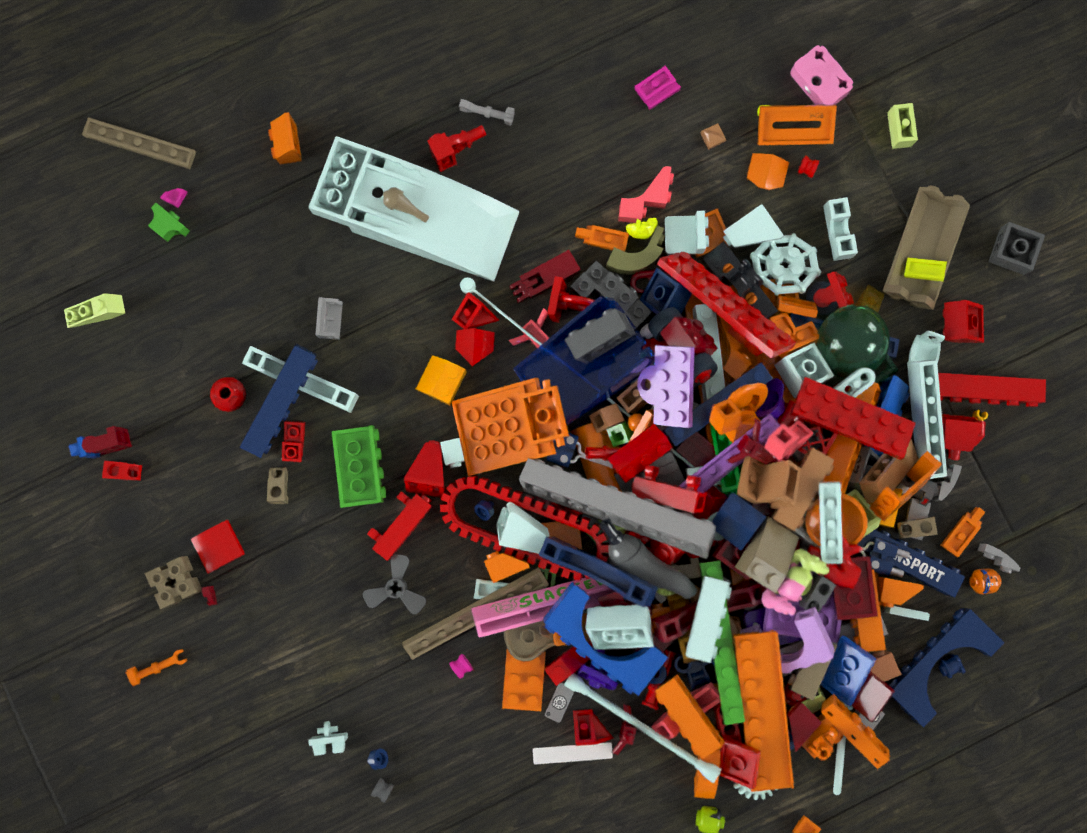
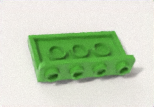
M369 425L368 427L332 431L340 508L383 503V498H386L385 486L382 487L381 479H384L383 467L379 466L382 454L381 449L377 448V441L379 440L378 429H375L373 425Z

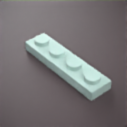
M819 482L821 561H824L826 564L843 563L840 482Z

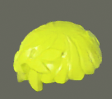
M648 218L647 222H641L637 219L636 223L627 224L626 230L634 238L648 239L653 235L658 221L656 218Z

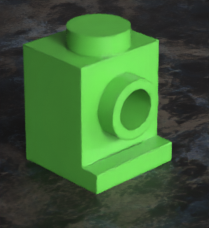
M626 421L606 429L613 447L629 442L634 433L629 429Z

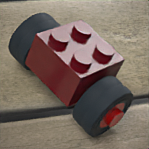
M674 307L662 310L651 319L648 329L658 342L666 341L669 346L694 347L693 387L702 385L715 375L718 366L711 355L718 348L714 344L713 337L704 330V325L701 321L683 318Z

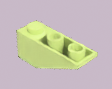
M102 294L64 309L67 328L115 318L125 314L122 295Z

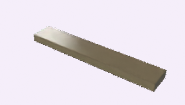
M89 117L82 133L86 138L187 169H191L196 151Z

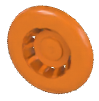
M763 383L744 385L735 390L728 399H731L740 411L756 412L765 402L768 388Z

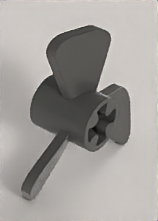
M395 554L390 559L393 579L389 580L385 587L365 590L363 598L368 607L375 608L388 597H400L410 613L417 614L426 604V598L407 590V583L402 578L408 567L409 558L405 555ZM394 582L398 583L397 586L401 587V591L393 593L390 590Z

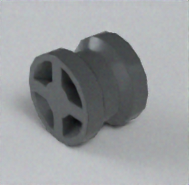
M380 778L371 796L379 797L381 802L385 803L394 785L391 783L387 784L384 779Z

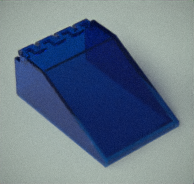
M598 297L513 368L521 381L539 378L541 389H544L542 383L544 380H550L551 386L558 387L566 425L631 384L646 367L653 366L655 363V353L650 346L643 350L642 347L647 342L639 331L635 332L636 335L587 364L575 359L565 339L569 337L572 331L576 329L581 330L586 327V323L590 320L601 318L602 314L609 309L614 310L616 308L620 312L625 313L619 303L615 302L614 298ZM626 315V317H627L628 321L630 322V324H631L633 330H635L636 327L634 326V324L632 323V321L629 319V317Z

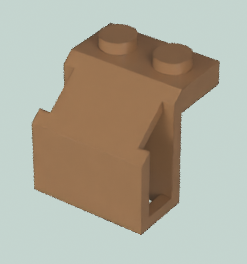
M746 457L743 461L737 494L750 503H770L771 508L775 509L795 506L801 468L789 460L762 465L752 457Z

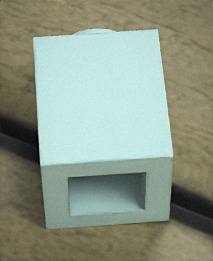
M460 438L440 442L445 465H450V468L462 466L461 462H465Z

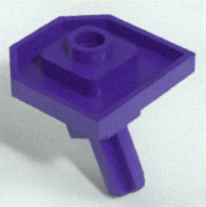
M597 649V651L605 654V649ZM590 663L589 667L581 666L576 675L589 681V685L596 689L601 687L613 691L618 685L617 682H614L607 676L608 672L605 669L599 670L592 663Z

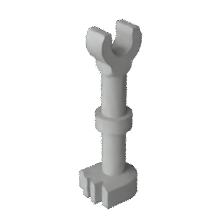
M461 99L459 104L460 111L475 112L485 115L487 118L502 119L506 125H512L515 113L514 108L508 107L506 112L494 110L490 106L474 105Z

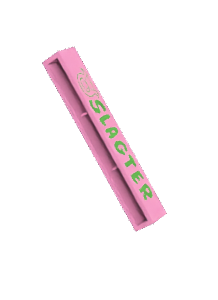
M592 578L571 581L590 596L584 609L600 605L597 598L614 591ZM571 582L471 608L479 638L543 621L545 615Z

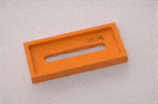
M760 106L758 145L833 144L837 106ZM821 121V126L818 128L784 129L773 128L772 125L774 122Z

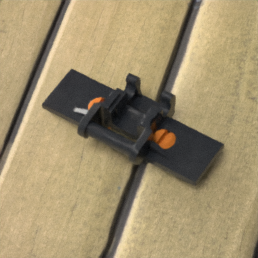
M724 241L703 258L722 283L729 280L737 289L739 296L743 297L753 308L758 309L764 317L769 319L778 312L777 308L760 287L763 284V279L760 275H757L747 259H744L742 264Z

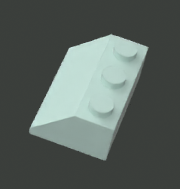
M635 604L634 606L616 605L614 607L597 606L595 608H587L586 631L595 650L653 647L651 615L648 607Z

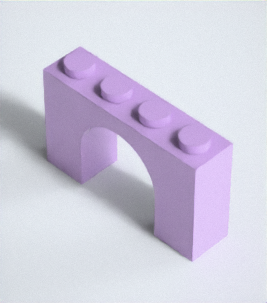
M816 607L796 613L794 622L803 639L804 646L794 653H780L783 674L790 673L797 668H808L818 662L825 663L833 658L834 647ZM758 624L742 629L740 633H759L763 631Z

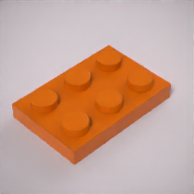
M507 649L502 708L541 711L546 651L533 660L520 661L515 659Z

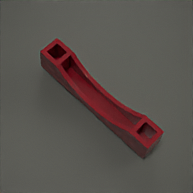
M752 578L731 586L730 597L726 599L728 612L753 607L762 603V595L767 588ZM698 600L651 619L656 638L666 643L683 636L692 628Z

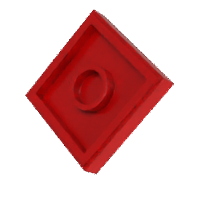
M725 736L722 738L724 743L720 749V768L722 770L719 775L753 790L757 783L761 751Z

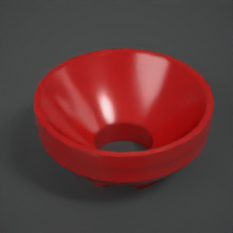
M224 377L213 384L210 398L219 410L231 412L243 405L246 399V390L239 380L232 377ZM223 388H229L231 391L227 399H223L220 396V391Z

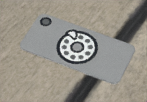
M560 683L555 690L545 716L558 723L561 722L574 691Z

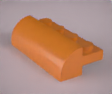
M593 423L571 431L572 434L579 436L577 442L581 444V451L585 453L586 447H602L603 445L613 447L607 430L597 433ZM580 458L587 480L589 478L595 479L601 485H612L622 492L614 476L616 472L613 468Z

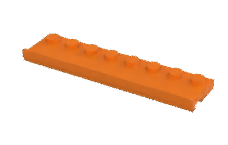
M770 630L768 632L734 634L737 672L745 722H743L745 745L761 751L756 787L750 790L755 792L794 788L778 632Z

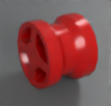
M805 155L797 173H804L809 178H812L819 161L816 159L811 160Z

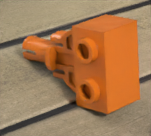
M821 714L817 718L822 724L802 746L814 759L818 756L821 760H826L827 756L830 757L833 751L831 745L840 742L843 734Z

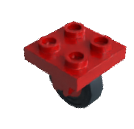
M835 271L827 274L829 282H817L807 292L806 300L815 302L818 310L817 314L829 315L835 312L838 307L841 311L845 312L853 309V297L851 293L848 294L845 288L848 286L844 275L842 276Z

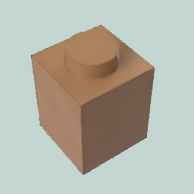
M617 403L604 407L589 416L597 433L625 421Z

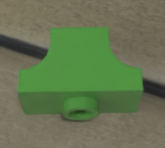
M157 203L151 207L154 212V218L148 226L167 242L175 235L186 236L190 232L178 221L180 217L173 211L168 213Z

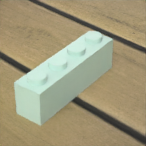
M706 576L703 577L685 653L686 657L711 663V658L715 659L717 653L715 641L716 638L720 639L722 627L719 624L721 618H725L727 611L724 603L725 599H729L732 587H729V582Z

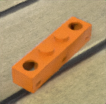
M834 694L822 702L821 713L877 769L890 760V750L876 737L875 732L869 726L866 727L862 723L861 718L855 712L852 713Z

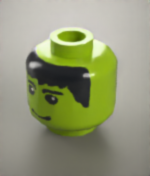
M703 806L701 810H697L695 826H698L699 831L718 833L719 829H724L725 817L722 816L720 809Z

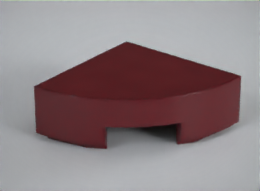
M214 586L202 588L203 597H207L208 600L207 604L209 606L217 605Z

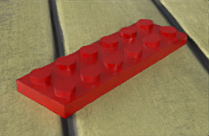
M807 377L801 383L791 414L899 460L905 457L916 424L913 421Z

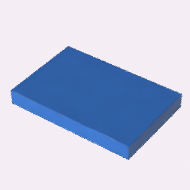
M843 635L837 643L833 658L820 685L850 707L853 705L877 659Z

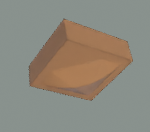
M719 124L702 130L700 133L708 150L726 141Z

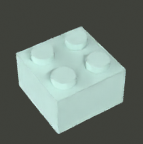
M815 343L784 357L774 365L793 398L797 397L805 377L823 384L834 376Z

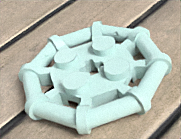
M794 233L792 235H784L779 240L763 242L750 255L754 271L763 279L762 285L774 292L776 296L788 293L803 294L814 279L821 274L816 255L817 249L798 238ZM778 243H789L785 247L776 246ZM795 244L796 246H798L799 248H801V249L804 250L805 252H803V253L801 254L800 251H799V249L796 248V247H793V245ZM769 247L771 250L767 257L762 255ZM809 258L811 268L805 267V259ZM783 262H787L789 265L788 268H784V266L780 264H782ZM760 263H765L766 271H761ZM803 274L808 275L803 282L799 280V277ZM767 277L776 279L777 285L767 279ZM782 284H794L792 286H782Z

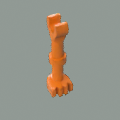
M177 650L172 657L159 663L154 662L150 667L138 671L136 667L126 670L131 685L136 686L140 684L142 678L153 673L158 674L162 669L173 664L182 665L186 663L187 659L182 661L178 659V655L184 652V650Z

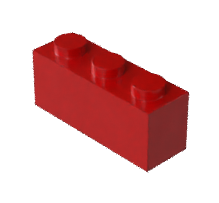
M653 424L607 459L615 472L627 483L643 471L646 465H651L673 447L666 435Z

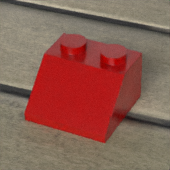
M968 300L944 303L943 317L945 319L943 335L945 336V341L953 343H984L983 305Z

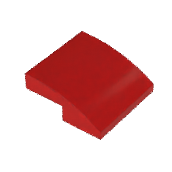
M228 520L191 539L207 573H211L245 555Z

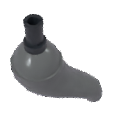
M610 518L601 521L599 526L607 535V540L610 543L608 546L609 562L612 565L658 588L679 594L683 598L688 599L696 594L697 589L686 575L654 556L639 538L629 534H622L620 530L615 528Z

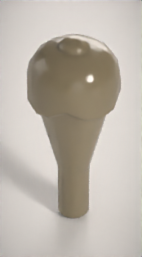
M392 187L384 191L383 203L387 208L411 214L425 223L428 221L429 216L417 209L405 197L402 190Z

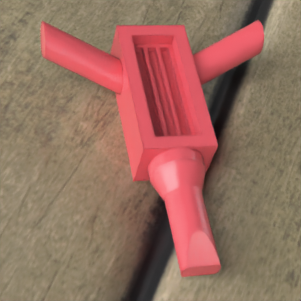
M543 308L536 323L531 319L522 328L566 362L556 352L553 346L554 342L541 330L548 316L547 311ZM523 331L521 332L524 335L509 340L513 346L530 340L542 354L545 353L551 356L561 368L565 366Z

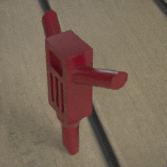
M754 419L752 437L745 433L736 446L740 453L727 459L729 463L734 464L750 456L766 465L769 462L776 463L787 460L782 458L779 461L764 448L766 444L759 441L761 422L757 419Z
M623 704L624 711L632 716L631 706ZM626 720L622 721L619 733L620 741L611 753L619 755L626 744L633 745L637 730L633 724L631 725Z

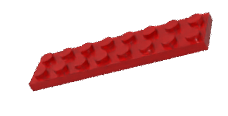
M687 252L675 253L659 259L657 263L659 267L770 358L780 355L795 346L796 342L788 333L783 332L773 321L764 317L758 309L753 308L743 297L738 296L731 287L722 283L716 275L707 271L702 264L696 262Z

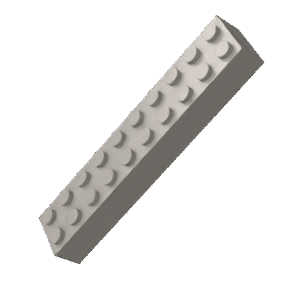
M528 458L519 478L522 488L526 493L602 521L610 518L613 525L705 559L708 557L715 538V525H712L713 523L709 520H698L687 512H682L681 514L674 511L670 506L663 505L662 507L656 505L651 499L644 498L643 500L637 498L631 492H620L612 485L604 486L595 479H584L576 472L568 473L559 466H548L540 459L532 460Z

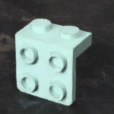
M697 211L695 216H667L665 218V252L667 254L680 252L703 254L706 247H709V236L705 235V228H708V217H705V211Z

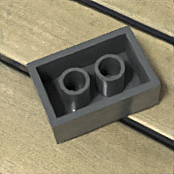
M616 308L614 310L609 309L602 314L601 318L597 320L592 319L587 322L586 327L581 330L576 329L572 331L565 341L575 359L587 364L636 335L626 315Z

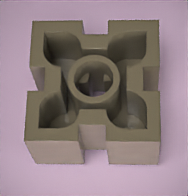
M181 556L166 563L167 566L157 567L145 573L150 587H156L158 593L154 596L160 609L168 608L181 602V598H189L202 592L197 577L192 578L189 573L193 571V567L188 556ZM172 579L176 580L174 585H172Z

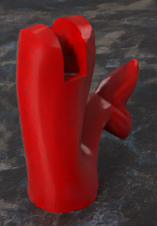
M842 536L843 563H840L841 567L836 563L826 564V567L829 568V573L817 574L835 584L853 589L862 569L851 560L850 556L863 551V548L856 544H849L846 538ZM809 546L807 552L819 557L821 560V548Z

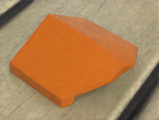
M753 153L746 178L757 187L766 190L782 188L789 162L774 154Z

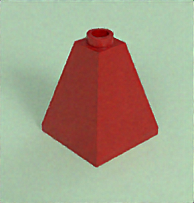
M430 440L429 443L426 442L405 475L406 492L442 498L444 479L442 451L439 442Z

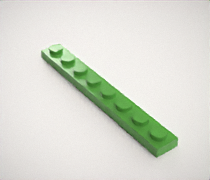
M720 561L699 563L702 582L704 576L723 581ZM727 608L725 618L720 620L719 626L722 627L720 639L716 638L715 641L717 653L714 659L725 725L745 722Z

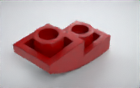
M284 422L282 461L302 462L305 422Z

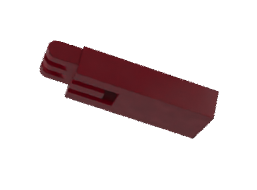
M567 250L519 276L520 280L509 287L511 290L516 287L519 288L513 292V295L517 296L522 293V296L516 299L520 303L529 297L532 299L551 289L555 276L562 277L565 281L580 273L581 269L570 250ZM541 276L544 284L533 289L532 286L538 284L536 278Z

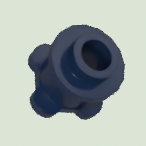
M950 655V659L946 661L941 660L938 666L941 674L949 679L956 673H966L958 655Z

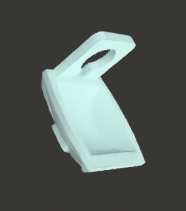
M926 331L922 335L917 334L909 352L908 362L937 360L938 363L941 349L940 342L945 339V336L932 331Z

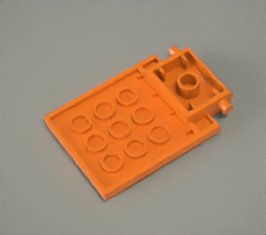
M532 378L451 401L468 476L527 462L528 458L534 460L556 454L553 441L556 440L557 447L564 446V438L569 436L558 387L551 386L550 380L542 381L544 389H541L539 378Z

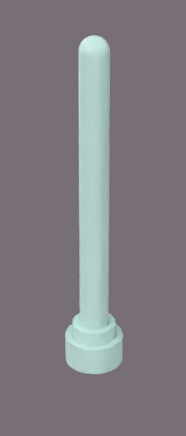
M842 702L849 710L853 709V706L849 707L844 702ZM844 735L842 740L837 743L833 787L835 795L841 794L846 743Z

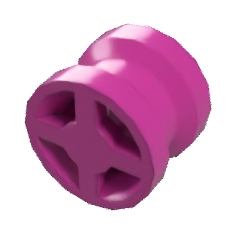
M463 654L459 655L456 661L449 663L454 673L460 679L464 677L466 672L473 670V667Z

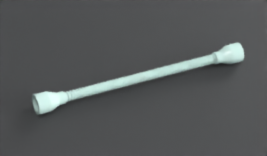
M575 673L568 677L564 686L572 691L590 696V698L599 704L601 703L611 712L616 713V715L618 714L626 722L631 723V725L633 724L642 732L644 731L652 739L657 740V742L659 741L666 748H670L677 755L679 754L681 758L683 757L688 762L690 761L706 779L712 783L715 782L722 770L713 763L695 758V756L690 755V753L688 754L686 750L681 747L679 748L675 743L670 742V740L668 741L666 737L664 738L661 734L659 735V733L655 732V730L653 731L646 724H642L640 720L635 717L633 718V716L629 715V713L627 714L618 706L616 707L614 703L612 704L603 696H599L597 692L595 693V691L591 690L582 678Z

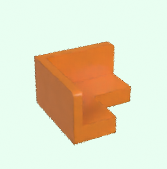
M787 312L769 319L783 332L788 333L796 342L792 349L779 355L781 360L812 343L816 344L821 338L812 321L796 328Z

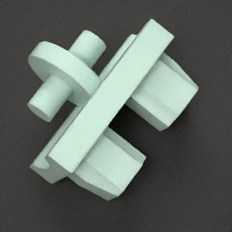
M325 721L323 728H317V733H324V735L312 736L309 739V746L312 745L315 756L326 754V744L332 743L333 753H342L345 751V741L348 739L347 732L331 734L332 732H338V727H331L330 722Z

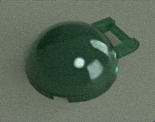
M851 304L839 308L831 313L817 332L819 339L816 346L833 375L845 379L861 367H867L875 371L884 361L887 368L878 374L874 381L879 384L892 373L895 374L899 371L887 354L890 346V336L885 320L869 306H854ZM865 373L861 375V380H864L862 377L866 376Z

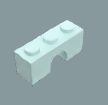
M848 198L828 200L823 208L833 261L853 258L858 251L855 235H851L848 228V219L851 216Z

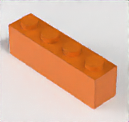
M872 570L878 617L850 619L851 628H854L855 632L853 642L867 652L886 650L874 570Z
M678 674L655 690L657 700L660 704L665 705L670 719L673 722L676 721L680 727L681 735L692 744L691 749L695 755H699L701 759H704L722 747L724 740Z

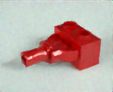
M482 125L468 132L461 130L460 134L449 137L446 136L445 132L442 134L437 133L427 140L430 152L440 172L457 164L455 156L466 147L470 148L472 142L486 136Z

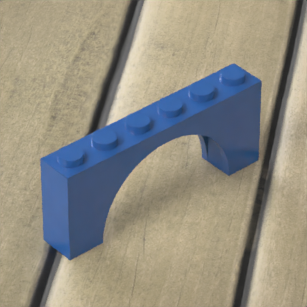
M571 582L543 618L546 624L544 627L552 634L558 633L561 636L560 640L566 645L570 646L572 644L577 648L575 651L583 658L588 656L592 659L591 663L597 669H605L608 672L607 676L614 682L619 680L623 683L622 687L630 694L634 692L639 696L668 657L655 645L653 647H643L633 654L619 657L605 655L595 650L586 641L581 622L584 607L590 596L574 582Z

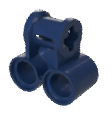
M682 653L675 655L672 662L673 666L680 673H686L692 690L696 686L711 682L704 667L709 662L693 661L687 663L684 668H679L677 663L679 659L683 658Z

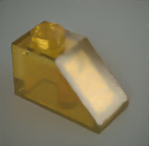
M867 285L852 309L849 318L855 324L866 328L878 313L884 294Z

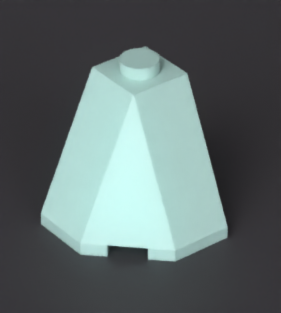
M761 204L724 230L726 235L723 238L728 246L733 245L737 248L779 240L784 235Z
M509 502L507 508H502L496 524L499 545L539 554L545 538L550 537L548 528L514 503Z

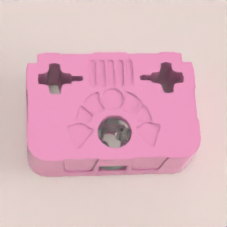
M815 46L810 52L797 60L791 69V76L815 105H836L853 88V80L844 72L824 46Z

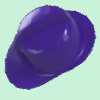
M774 378L765 384L768 388L767 398L755 413L757 417L764 418L771 414L777 421L778 417L784 412L786 404L783 400L784 384L780 379Z

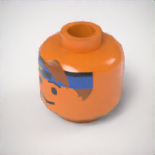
M977 569L972 573L969 583L978 594H992L997 592L1001 586V577L994 569Z

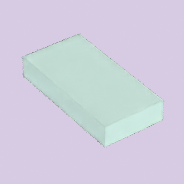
M885 606L884 611L890 614L929 621L930 615L926 612L893 606V608Z

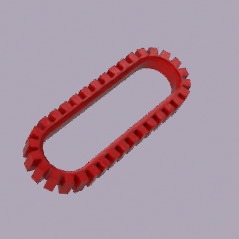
M465 476L455 480L456 483H451L446 488L448 491L442 495L441 500L447 502L440 505V512H448L447 515L442 517L445 524L452 521L453 523L449 529L456 532L461 528L459 536L464 538L469 537L470 533H473L471 541L476 543L483 537L482 545L489 547L494 541V550L500 552L504 547L499 545L497 534L466 523L457 515L455 510L456 497L461 491L469 488L514 503L517 506L586 532L596 542V557L606 562L608 561L609 556L606 553L610 543H603L607 540V535L604 532L598 534L601 528L597 522L591 528L589 526L590 518L584 516L581 523L578 522L580 514L572 512L570 518H567V509L561 508L557 514L555 513L557 505L550 503L547 509H544L546 501L538 499L534 505L532 503L535 497L526 495L524 500H521L523 492L516 490L511 496L512 488L504 486L499 491L500 483L494 481L488 487L490 479L482 477L477 483L478 476H468L467 479ZM506 547L504 554L512 556L515 550L518 551L516 558L519 560H523L526 555H529L527 563L532 565L539 559L538 567L546 569L548 564H552L550 572L555 574L562 568L561 576L567 579L571 572H574V580H582L583 574L555 564L539 556L538 553Z

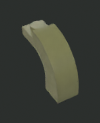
M657 225L649 245L641 252L627 253L614 247L606 264V269L615 273L629 275L650 268L658 260L664 249L657 246V244L661 246L665 235L662 234L664 228Z

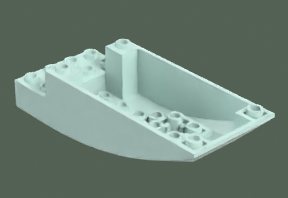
M337 136L309 205V209L313 214L349 226L353 233L493 282L519 214L518 210L461 183L410 162ZM392 187L399 188L417 209L429 216L428 221L425 223L411 214L395 209L390 210L383 203L384 196L375 198L372 194L373 190L381 188L384 193V191Z

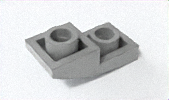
M948 465L946 468L947 476L943 477L945 480L936 482L933 501H942L951 492L958 480L962 466Z
M979 544L978 551L984 553V557L995 560L993 565L999 566L1000 571L1009 574L1012 571H1020L1018 564L1006 553L991 545Z

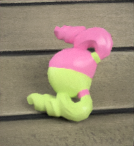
M803 549L795 550L790 563V569L777 592L774 593L767 589L763 593L761 601L764 607L774 608L776 612L785 615H794L796 608L788 601L798 602V600H802L801 596L807 595L813 584L811 571L820 574L829 573L826 563Z

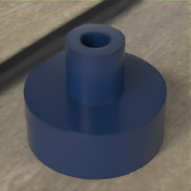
M481 500L474 507L476 515L484 521L489 520L494 515V503Z
M375 749L370 752L367 762L374 770L384 769L388 764V755L384 749Z

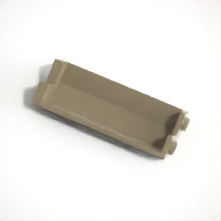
M932 185L919 188L883 292L890 298L897 301L904 299L916 308L934 310L943 282L904 277L907 257L946 261V275L970 207L963 196H944L938 187Z

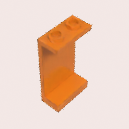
M926 451L907 473V476L915 484L901 497L896 495L887 486L869 508L876 516L886 521L930 480L942 466V463Z

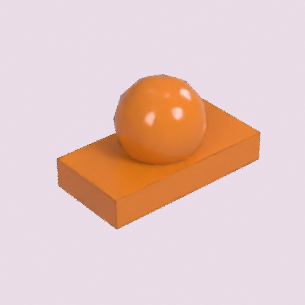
M654 409L646 410L644 416L635 413L628 418V427L634 432L629 442L654 424Z

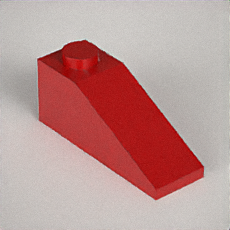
M575 646L569 648L545 667V671L556 686L590 660L588 656L583 658L575 651L577 649Z

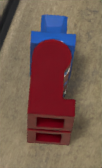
M112 426L106 428L107 434L97 437H78V443L69 445L71 456L79 455L81 458L96 459L101 457L100 454L105 455L131 448L128 429Z

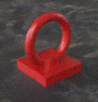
M555 276L547 312L552 322L560 323L562 309L567 310L569 308L590 313L602 310L601 303L596 300L566 293L567 285L563 278Z

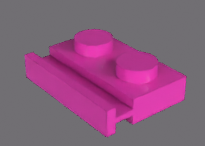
M664 66L637 84L634 89L644 103L647 104L649 110L678 92L681 86L677 84L671 72Z

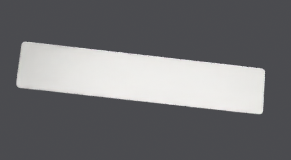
M612 743L534 748L533 761L534 764L610 759L613 758L611 753Z

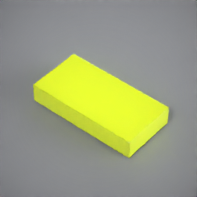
M907 257L904 277L944 282L947 262Z

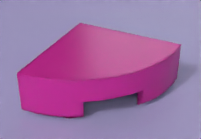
M176 188L168 192L166 191L160 198L179 208L187 191Z

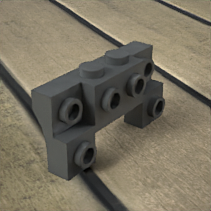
M597 261L570 287L572 291L575 290L580 296L587 298L594 291L613 310L616 308L624 313L634 331L652 313L638 299V293L631 286L627 287L623 283L624 280L618 274L609 273Z

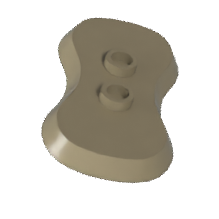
M539 621L504 631V640L508 651L515 659L530 661L537 658L546 649L555 646L553 634L544 627L546 625L544 621Z

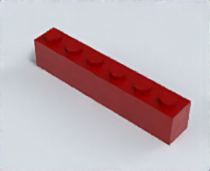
M938 373L940 401L942 399H949V402L960 403L962 400H969L968 403L980 404L981 401H988V405H1000V402H1007V406H1019V403L1026 404V407H1038V404L1045 403L1046 379Z

